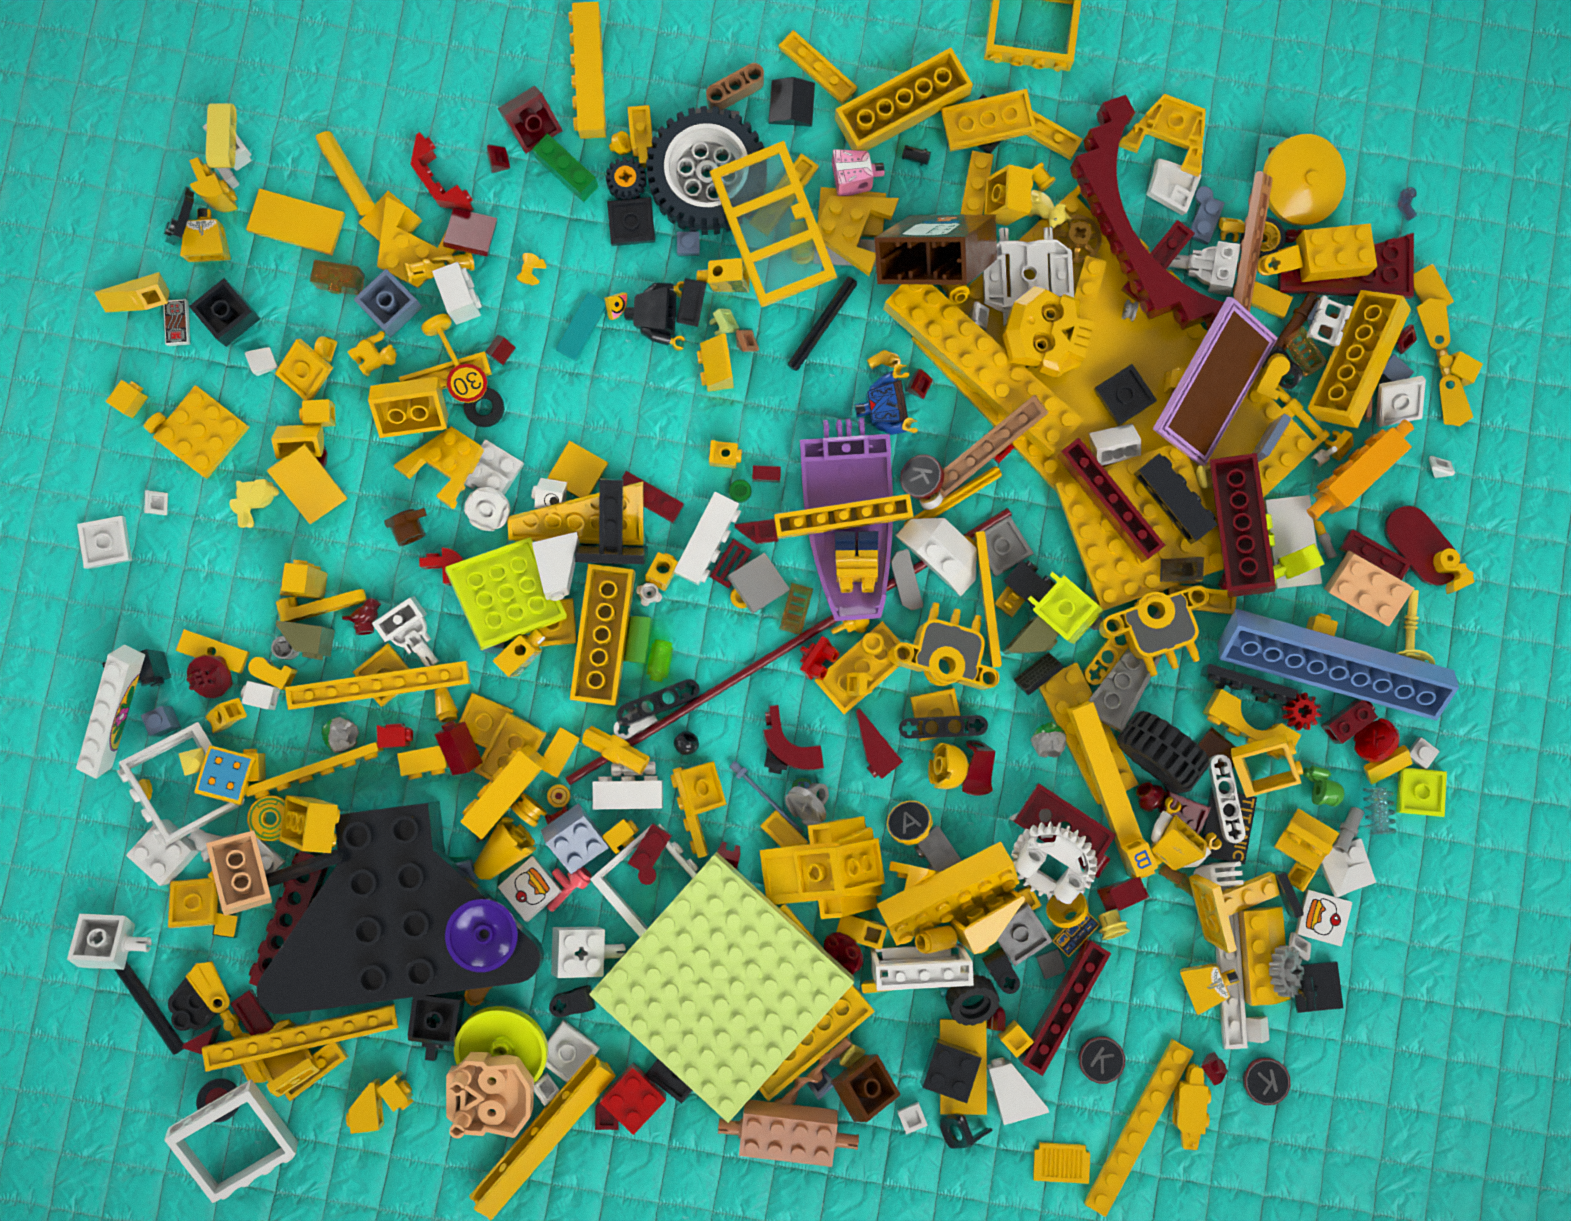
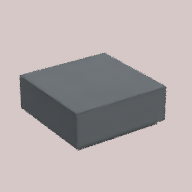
M1057 948L1036 956L1044 979L1066 971Z

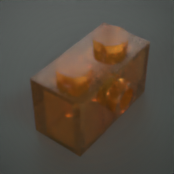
M314 260L310 282L317 289L327 290L333 294L346 293L358 295L362 291L365 274L358 266Z

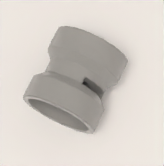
M284 636L277 637L271 645L272 653L280 659L292 660L300 653L292 648Z

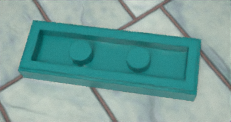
M589 292L587 293L556 347V351L574 361L578 359L606 309L604 300Z

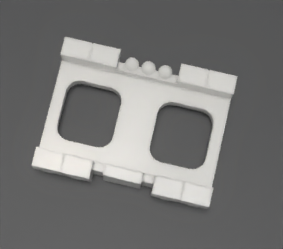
M1322 296L1316 309L1318 312L1315 313L1316 316H1314L1307 337H1312L1335 347L1340 344L1343 336L1341 330H1343L1345 320L1349 319L1352 306H1345L1327 299L1328 297ZM1328 304L1339 307L1340 312L1337 319L1325 314ZM1320 325L1332 328L1333 331L1329 340L1318 335Z

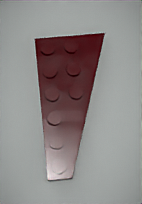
M1414 233L1374 244L1377 267L1367 276L1302 282L1300 268L1278 273V291L1282 293L1307 294L1312 292L1317 295L1358 297L1360 291L1365 290L1401 295L1405 299H1411L1414 297Z

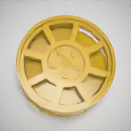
M522 793L520 796L523 800L520 799L517 803L514 802L511 805V809L530 826L536 827L539 823L540 815L545 816L547 812L534 799Z

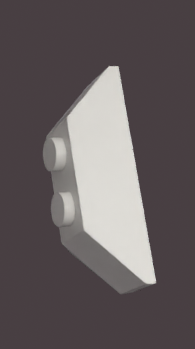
M945 518L910 519L895 535L960 597L976 580L977 548Z

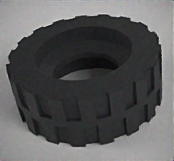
M983 975L973 976L974 986H956L947 990L946 1004L953 1020H956L957 1023L965 1026L981 1024L989 1020L997 1012L996 1010L999 1008L1000 1002L999 996L991 980ZM983 995V998L973 1005H962L963 1001L971 996Z

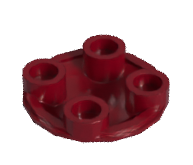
M832 932L826 936L824 950L852 975L860 970L863 964V954L858 944L851 937L841 932Z

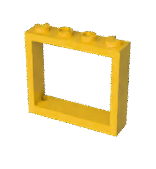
M991 0L984 60L995 61L994 63H1011L1013 66L1028 65L1035 69L1050 68L1057 72L1060 70L1070 71L1074 62L1081 0H1043L1073 4L1067 54L994 45L1000 0Z

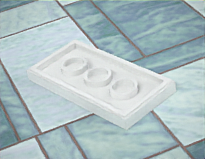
M1310 495L1264 500L1265 514H1271L1273 528L1270 529V532L1274 533L1275 546L1270 548L1273 566L1279 564V558L1311 544H1316L1313 518L1306 511L1311 507ZM1320 566L1288 580L1286 576L1276 579L1275 589L1322 584Z

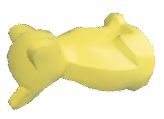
M1031 191L1032 208L1030 214L1027 215L1028 217L1038 215L1043 219H1049V226L1051 228H1055L1056 225H1061L1065 221L1071 222L1072 218L1066 213L1065 204L1059 203L1054 206L1050 197L1043 192Z

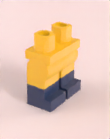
M879 531L858 532V556H855V532H835L836 582H839L841 593L853 592V582H861L862 592L864 593L874 592L875 582H877Z

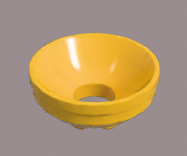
M1079 893L1071 904H1065L1057 900L1055 895H1053L1047 903L1046 913L1055 926L1071 928L1080 924L1085 919L1088 913V903L1082 893ZM1069 912L1077 913L1075 918L1071 920L1065 919Z

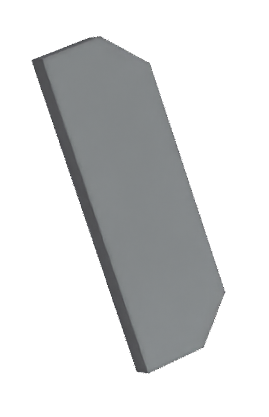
M909 549L897 551L890 563L901 605L910 610L922 608L923 603Z

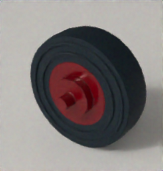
M222 1078L209 1081L200 1089L197 1095V1110L237 1088V1085L230 1080ZM239 1107L213 1122H224L235 1115Z

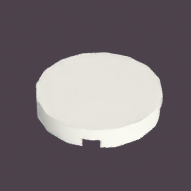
M482 487L470 493L465 502L464 511L473 526L484 531H494L506 523L510 516V505L508 499L495 488Z

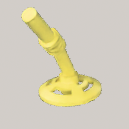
M1413 590L1408 600V611L1405 616L1407 620L1404 621L1406 624L1404 626V629H1406L1405 650L1396 654L1423 662L1428 660L1430 664L1435 665V660L1429 653L1415 649V630L1418 629L1416 626L1418 621L1416 620L1419 619L1417 616L1419 590Z

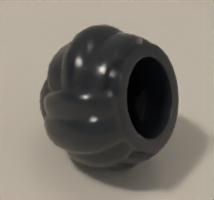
M683 731L675 737L674 746L681 755H690L698 749L699 741L695 734Z

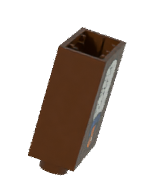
M996 214L909 215L874 238L877 284L967 285L997 260Z

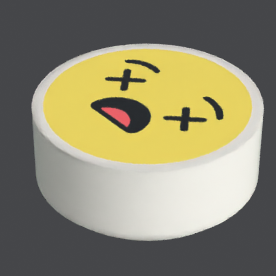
M938 491L928 499H919V502L923 509L931 510L941 504L943 497L940 491Z

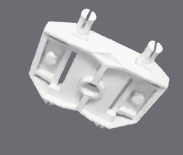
M1048 227L1043 228L1044 240L1032 242L1009 241V229H999L1000 241L997 243V260L983 271L984 304L1003 313V326L1006 325L1013 303L1034 286L1049 290L1050 286V292L1059 297L1063 294L1074 297L1072 251L1058 240H1053V228L1051 227L1049 229ZM1005 254H1009L1011 297H1007ZM1027 269L1032 270L1035 273V278L1032 280L1025 278L1024 271ZM1047 313L1049 318H1053L1050 313Z

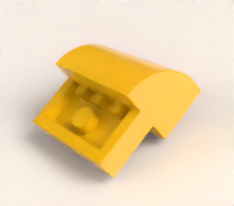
M198 157L189 160L198 180L190 184L191 188L216 211L231 212L237 210L238 207L235 201L238 198L233 188H229L224 179L220 180L215 171L212 172L207 163L204 164Z

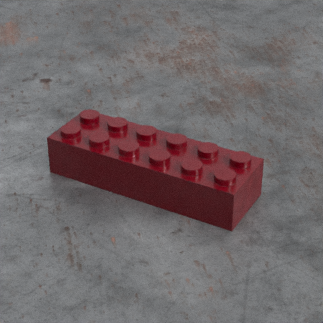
M1257 453L1210 459L1227 596L1237 597L1275 592L1276 583Z

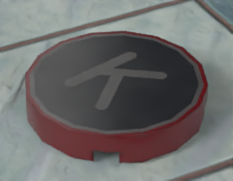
M917 455L904 465L901 471L900 482L903 490L910 494L911 497L928 499L941 489L945 473L939 461L934 457Z
M1106 1036L1088 1039L1081 1046L1078 1054L1082 1073L1089 1080L1098 1084H1108L1115 1081L1122 1074L1125 1067V1055L1122 1048L1116 1041Z
M1260 1057L1250 1062L1243 1074V1087L1248 1096L1262 1105H1275L1288 1095L1291 1086L1290 1076L1287 1069L1279 1061L1269 1057Z

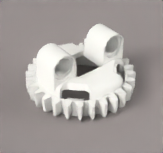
M1041 822L1038 828L1032 825L1030 830L1025 829L1023 834H1020L1014 844L1011 856L1014 857L1012 861L1015 865V870L1019 873L1018 880L1025 879L1023 885H1031V892L1038 890L1039 896H1042L1044 893L1047 894L1048 899L1055 895L1057 900L1065 904H1071L1079 893L1083 894L1086 888H1090L1091 882H1094L1097 872L1095 850L1091 849L1092 844L1090 842L1085 843L1086 836H1077L1078 830L1073 833L1070 831V826L1066 829L1061 828V823L1057 827H1053L1052 822H1049L1048 827H1045ZM1040 835L1041 839L1053 838V835H1057L1056 840L1052 843L1036 842L1038 836ZM1047 854L1068 866L1058 881L1038 870L1045 861ZM1079 857H1082L1083 865L1086 866L1084 872L1080 868Z

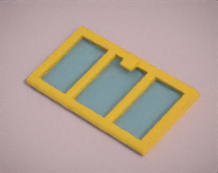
M784 141L722 165L709 172L761 307L768 306L837 278Z

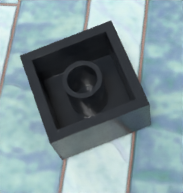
M225 278L189 306L212 335L226 347L261 319L235 287Z
M934 1038L920 1080L921 1086L924 1089L967 1103L982 1057L975 1051Z

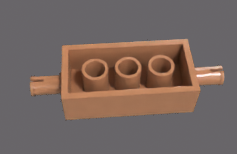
M748 1100L744 1105L743 1119H740V1121L730 1120L728 1123L724 1119L719 1118L718 1134L738 1135V1138H740L739 1156L832 1167L834 1149L840 1147L858 1150L857 1145L859 1143V1134L838 1133V1113L834 1109Z

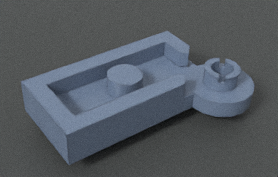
M1203 186L1198 188L1195 193V200L1200 206L1190 229L1195 232L1191 239L1208 245L1225 203L1214 199L1213 191L1209 187Z

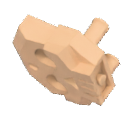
M470 1052L460 1064L452 1065L446 1075V1118L453 1122L449 1129L451 1130L449 1133L453 1138H461L464 1134L484 1136L486 1132L515 1138L532 1114L534 1107V1078L517 1056L501 1055L492 1057V1054L488 1052Z

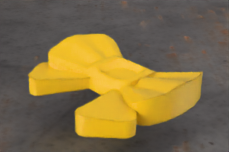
M524 253L522 255L524 263L521 273L516 276V279L530 286L539 284L540 281L532 274L533 268L545 269L547 266L544 260H539L536 255Z

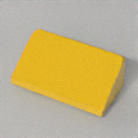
M1433 264L1414 273V291L1421 304L1429 298L1446 300V307L1454 302Z

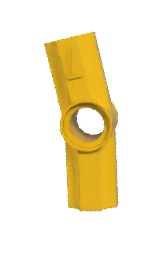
M593 726L586 729L583 734L582 743L601 753L607 760L617 765L621 764L639 775L646 769L650 757L631 747L624 739L616 735L611 736Z

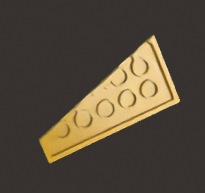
M643 482L623 486V545L643 546L644 544ZM599 493L509 516L507 520L508 539L521 541L531 537L532 541H541L577 532L579 543L599 544Z

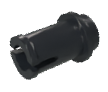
M905 145L902 159L918 162L920 166L928 165L931 152L927 151L926 148L921 150Z

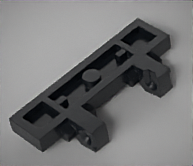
M1213 664L1203 666L1200 676L1207 677V681L1213 683L1211 688L1224 689L1225 685H1228L1229 688L1235 690L1246 689L1256 696L1255 701L1267 703L1269 698L1277 703L1286 704L1296 699L1298 691Z

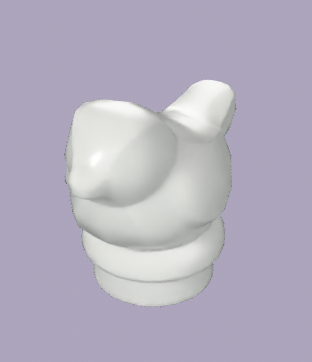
M197 829L191 832L187 839L192 840L197 850L201 851L203 862L210 863L206 843L231 837L234 834L222 837L206 833L202 829Z

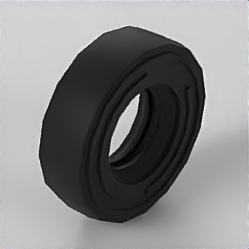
M488 387L483 397L479 400L464 403V413L468 420L479 427L495 425L503 417L505 410L504 401L500 394ZM482 399L490 400L493 406L492 411L487 415H480L476 411V404Z

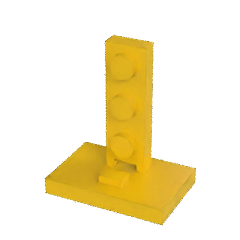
M1267 872L1245 881L1243 885H1235L1223 891L1220 885L1198 874L1189 877L1204 939L1227 953L1237 950L1228 916L1280 895L1276 876L1272 872Z

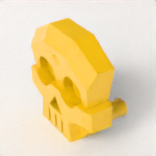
M1034 286L1017 299L1010 308L1002 335L1009 361L1011 363L1038 367L1041 373L1060 377L1063 373L1078 368L1084 360L1095 321L1089 320L1085 315L1079 299L1066 294L1059 297L1047 289ZM1046 313H1050L1053 318L1047 317ZM1037 344H1042L1044 349H1040Z

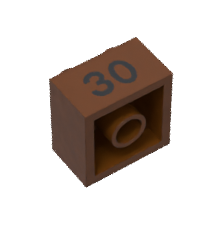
M878 1054L863 1055L831 1080L833 1087L854 1122H868L901 1095Z

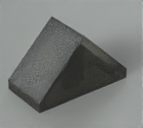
M1204 557L1161 559L1160 582L1196 584L1203 581Z

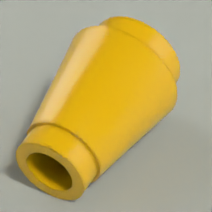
M448 688L436 689L434 691L436 718H439L440 723L457 719L458 710Z

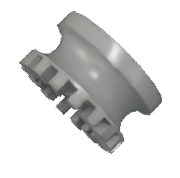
M1127 299L1124 304L1126 309L1123 308L1125 311L1122 312V319L1129 318L1133 322L1137 313L1138 302L1131 303Z

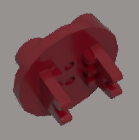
M204 654L196 657L189 664L187 682L190 684L189 689L194 690L197 694L206 698H217L224 695L232 687L231 672L223 657Z

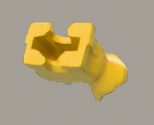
M379 331L378 334L360 341L355 348L348 351L350 357L356 361L359 369L367 377L371 371L380 368L384 364L392 366L396 363V349L391 344L384 347L380 352H378L375 346L376 342L383 340L385 337L383 331Z

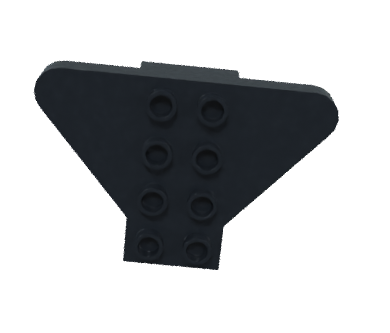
M440 801L340 814L339 822L335 823L337 848L340 853L343 852L344 854L342 862L337 864L261 976L257 984L256 994L259 1003L265 1010L273 1014H289L516 984L529 980L540 970L544 961V950L539 940L515 919L518 929L517 945L511 957L502 966L488 972H473L461 967L453 960L445 942L446 926L452 914L460 906L472 900H496L445 854ZM482 929L481 936L487 938L488 931Z

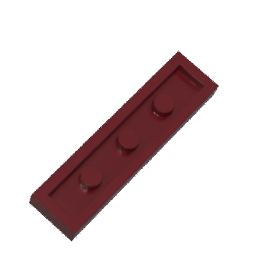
M1177 220L1150 254L1166 270L1195 232ZM1127 281L1121 290L1139 304L1136 294L1131 291L1130 283Z

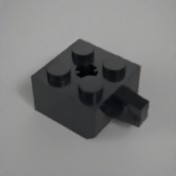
M441 993L413 997L408 1041L422 1042V1047H426L425 1060L435 1061L438 1056V1050L443 1049L444 1045L455 1046V1039L462 1023L465 1001L463 995ZM435 1014L440 1018L438 1023L435 1022L436 1019L432 1018Z

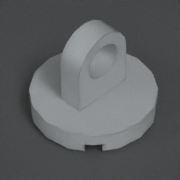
M812 783L807 789L793 787L787 793L788 795L785 797L787 808L793 816H799L803 819L801 822L804 825L819 824L826 819L824 805L828 800L829 791L825 784ZM819 790V797L817 798L816 793Z

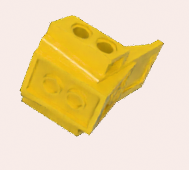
M864 816L807 826L810 841L808 844L759 850L766 897L775 905L818 901L821 919L845 917L877 908L876 896L882 895L881 885L885 884L879 838H874L873 829L866 827Z

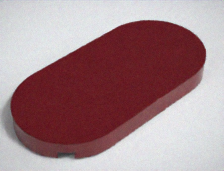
M1403 506L1392 511L1385 521L1386 529L1384 531L1386 539L1400 556L1412 562L1410 568L1422 582L1429 585L1438 586L1453 581V574L1438 573L1434 567L1433 559L1435 554L1445 549L1455 550V548L1421 509L1413 506Z

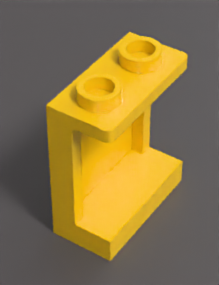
M290 1019L282 1020L276 1023L274 1028L268 1032L297 1025ZM309 1048L258 1060L268 1081L266 1085L270 1093L276 1097L282 1096L320 1071Z

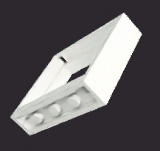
M199 722L119 762L120 770L117 771L123 783L128 781L132 788L129 790L135 803L138 801L144 808L141 810L147 823L152 822L155 827L152 830L155 838L159 843L163 841L165 846L241 806L229 802L169 835L132 773L131 769L190 738L194 739L198 748H203L204 755H206L209 745L212 746Z
M661 824L658 825L660 828L666 831V829ZM650 826L590 879L639 937L648 927L604 876L639 846ZM669 840L665 848L693 878L698 873V866L692 859L686 860L681 854L684 850L676 841L671 843Z
M956 943L954 947L959 949V955L951 954V949L924 954L918 951L916 946L884 947L881 950L870 948L871 971L877 991L974 986L972 960L961 943ZM876 952H882V958H878ZM882 972H888V976H883Z
M252 1079L170 1126L164 1138V1141L212 1203L219 1199H226L233 1191L240 1187L248 1186L260 1175H267L282 1162H289L296 1155L298 1146L296 1138ZM248 1102L281 1148L217 1184L185 1142L184 1138Z

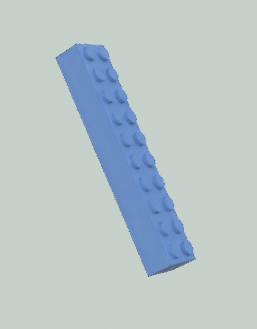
M1235 609L1218 641L1220 660L1436 721L1459 689L1455 672L1452 669L1239 609Z

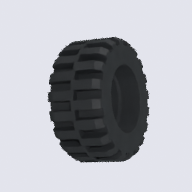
M1147 711L1135 713L1117 739L1119 748L1133 762L1162 783L1179 792L1191 791L1209 767V756L1206 755V752L1197 743L1166 720Z

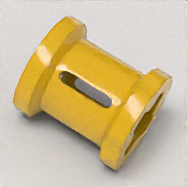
M1043 162L1032 169V179L1038 185L1040 192L1045 191L1055 182V177H1051L1044 169Z

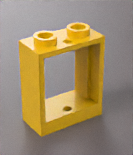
M1286 733L1231 748V757L1246 798L1301 784L1300 775L1304 774L1300 760L1295 761L1293 754H1297L1293 741H1288ZM1283 747L1291 771L1252 780L1245 757Z

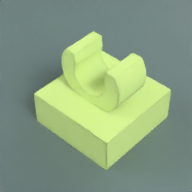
M718 309L713 313L715 318L709 322L710 325H716L717 323L719 325V329L714 332L715 335L734 333L740 329L730 309Z

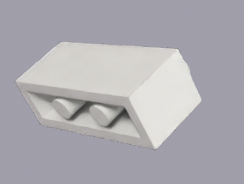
M621 776V781H612V777H598V781L593 782V809L663 808V780H658V776H644V781H635V776Z

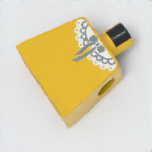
M197 209V220L187 221L182 238L180 256L188 262L231 260L225 228L217 219L211 218L210 209Z
M1217 963L1180 969L1181 977L1197 1015L1230 998L1227 986L1240 982L1235 969L1221 973Z

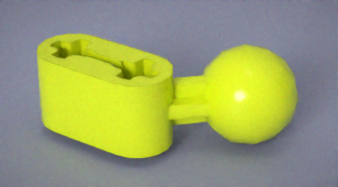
M1311 544L1279 558V564L1273 566L1275 583L1276 579L1286 576L1288 580L1324 565L1316 544Z

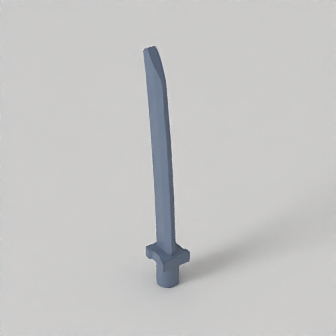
M736 761L729 766L737 774L736 777L739 780L743 777L800 834L804 832L746 775L748 770L745 767L743 768Z

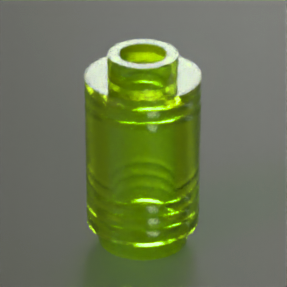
M655 639V642L652 643L646 675L650 676L649 680L663 682V678L668 679L674 650L672 642Z

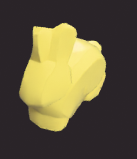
M266 479L252 482L236 481L237 498L231 499L229 504L232 511L238 515L239 527L253 528L255 522L250 510L265 508L272 502L274 496L279 494L278 488L273 486L272 482H267Z

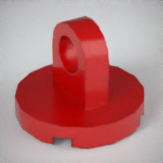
M1378 718V720L1372 721L1355 734L1354 750L1366 761L1379 762L1384 760L1395 749L1399 748V731L1389 720Z

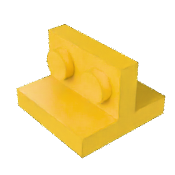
M1298 808L1274 848L1316 872L1325 856L1331 852L1332 845L1340 833Z

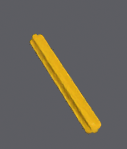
M997 466L989 469L944 497L938 507L931 510H923L911 519L937 517L1002 476L1000 469Z

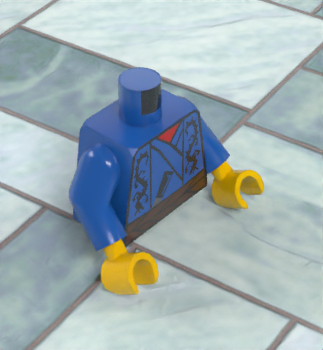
M903 364L896 365L894 371L892 370L881 376L870 386L869 391L866 393L867 402L855 404L856 417L869 415L871 426H875L878 430L890 435L907 431L916 433L918 431L916 428H910L913 422L918 421L908 418L902 380H898L899 378H907L909 376V373L901 374V369L906 367Z

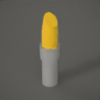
M1313 519L1319 542L1322 544L1327 558L1332 559L1336 557L1329 533L1326 532L1322 521Z

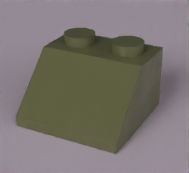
M1038 615L1027 622L1002 652L1008 655L1050 651L1058 642L1055 638L1059 633Z
M276 620L278 629L295 651L302 652V657L323 660V656L331 657L335 630L322 626Z

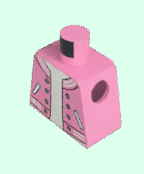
M833 150L832 169L837 196H851L870 191L873 185V177L884 176V164H871L869 152Z

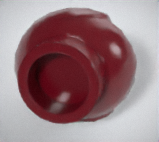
M1145 782L1136 791L1138 804L1144 811L1153 812L1154 809L1161 808L1167 792H1164L1163 788L1159 785Z

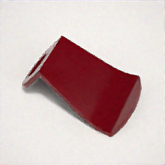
M968 740L966 746L974 751L968 767L967 776L962 784V791L974 796L987 795L993 791L992 772L996 751L983 742ZM972 744L980 745L983 748L975 747Z

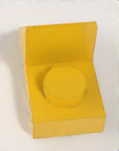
M893 861L890 862L889 867L890 871L898 872L897 877L907 879L904 890L939 873L938 871Z

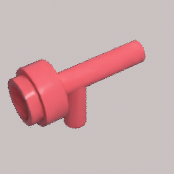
M582 866L572 874L568 872L567 878L559 868L555 869L552 875L563 886V889L547 905V908L554 912L576 887L585 889L591 882V873Z

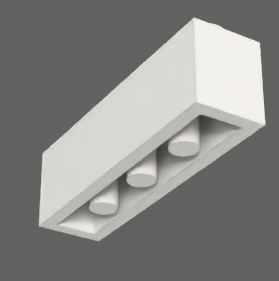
M714 492L674 570L676 575L698 586L701 581L706 582L711 572L708 570L711 561L714 563L717 561L721 552L718 548L721 542L726 543L731 533L728 530L731 522L736 523L741 511L738 510L739 503Z

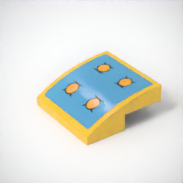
M209 745L198 776L195 794L241 805L249 785L248 780L256 758Z

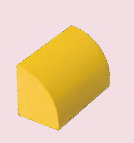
M322 424L277 426L271 438L276 459H283L303 444L307 445L315 457H321L324 449Z

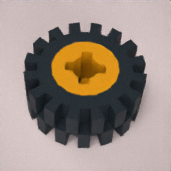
M623 157V161H620L619 158L616 159V163H611L610 169L607 168V175H605L610 193L618 200L619 198L622 200L633 199L635 196L639 198L640 193H644V187L647 185L643 166L641 167L638 161L635 163L633 158H630L629 161L627 157Z

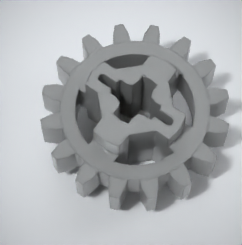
M1280 945L1279 948H1275V954L1271 955L1273 962H1269L1271 966L1269 968V975L1272 976L1270 983L1275 985L1274 992H1278V996L1294 997V995H1298V989L1302 987L1300 984V980H1303L1302 975H1304V968L1300 965L1302 959L1298 958L1299 951H1295V947Z

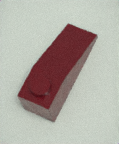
M859 708L855 711L866 762L869 764L866 768L874 778L879 776L880 779H883L903 761Z

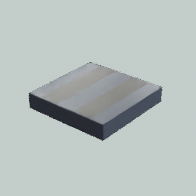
M1283 414L1269 424L1252 452L1257 453L1258 462L1271 454L1291 421V417Z

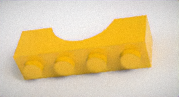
M1223 689L1214 691L1203 711V714L1208 716L1207 720L1217 726L1220 724L1228 728L1227 732L1236 737L1241 735L1248 739V744L1286 733L1288 741L1292 740L1294 746H1296L1301 737V734L1282 723L1273 724L1268 729L1262 731L1254 729L1247 724L1242 716L1241 700ZM1283 747L1267 751L1266 753L1276 760L1280 758L1287 759Z

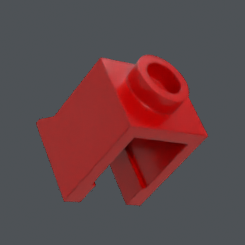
M403 723L387 724L385 726L377 725L378 748L410 746V741H413V729L405 727Z

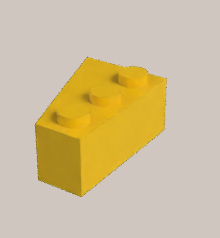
M293 560V564L285 563L282 572L280 595L324 599L328 573L321 571V567L314 566L315 564L303 560Z

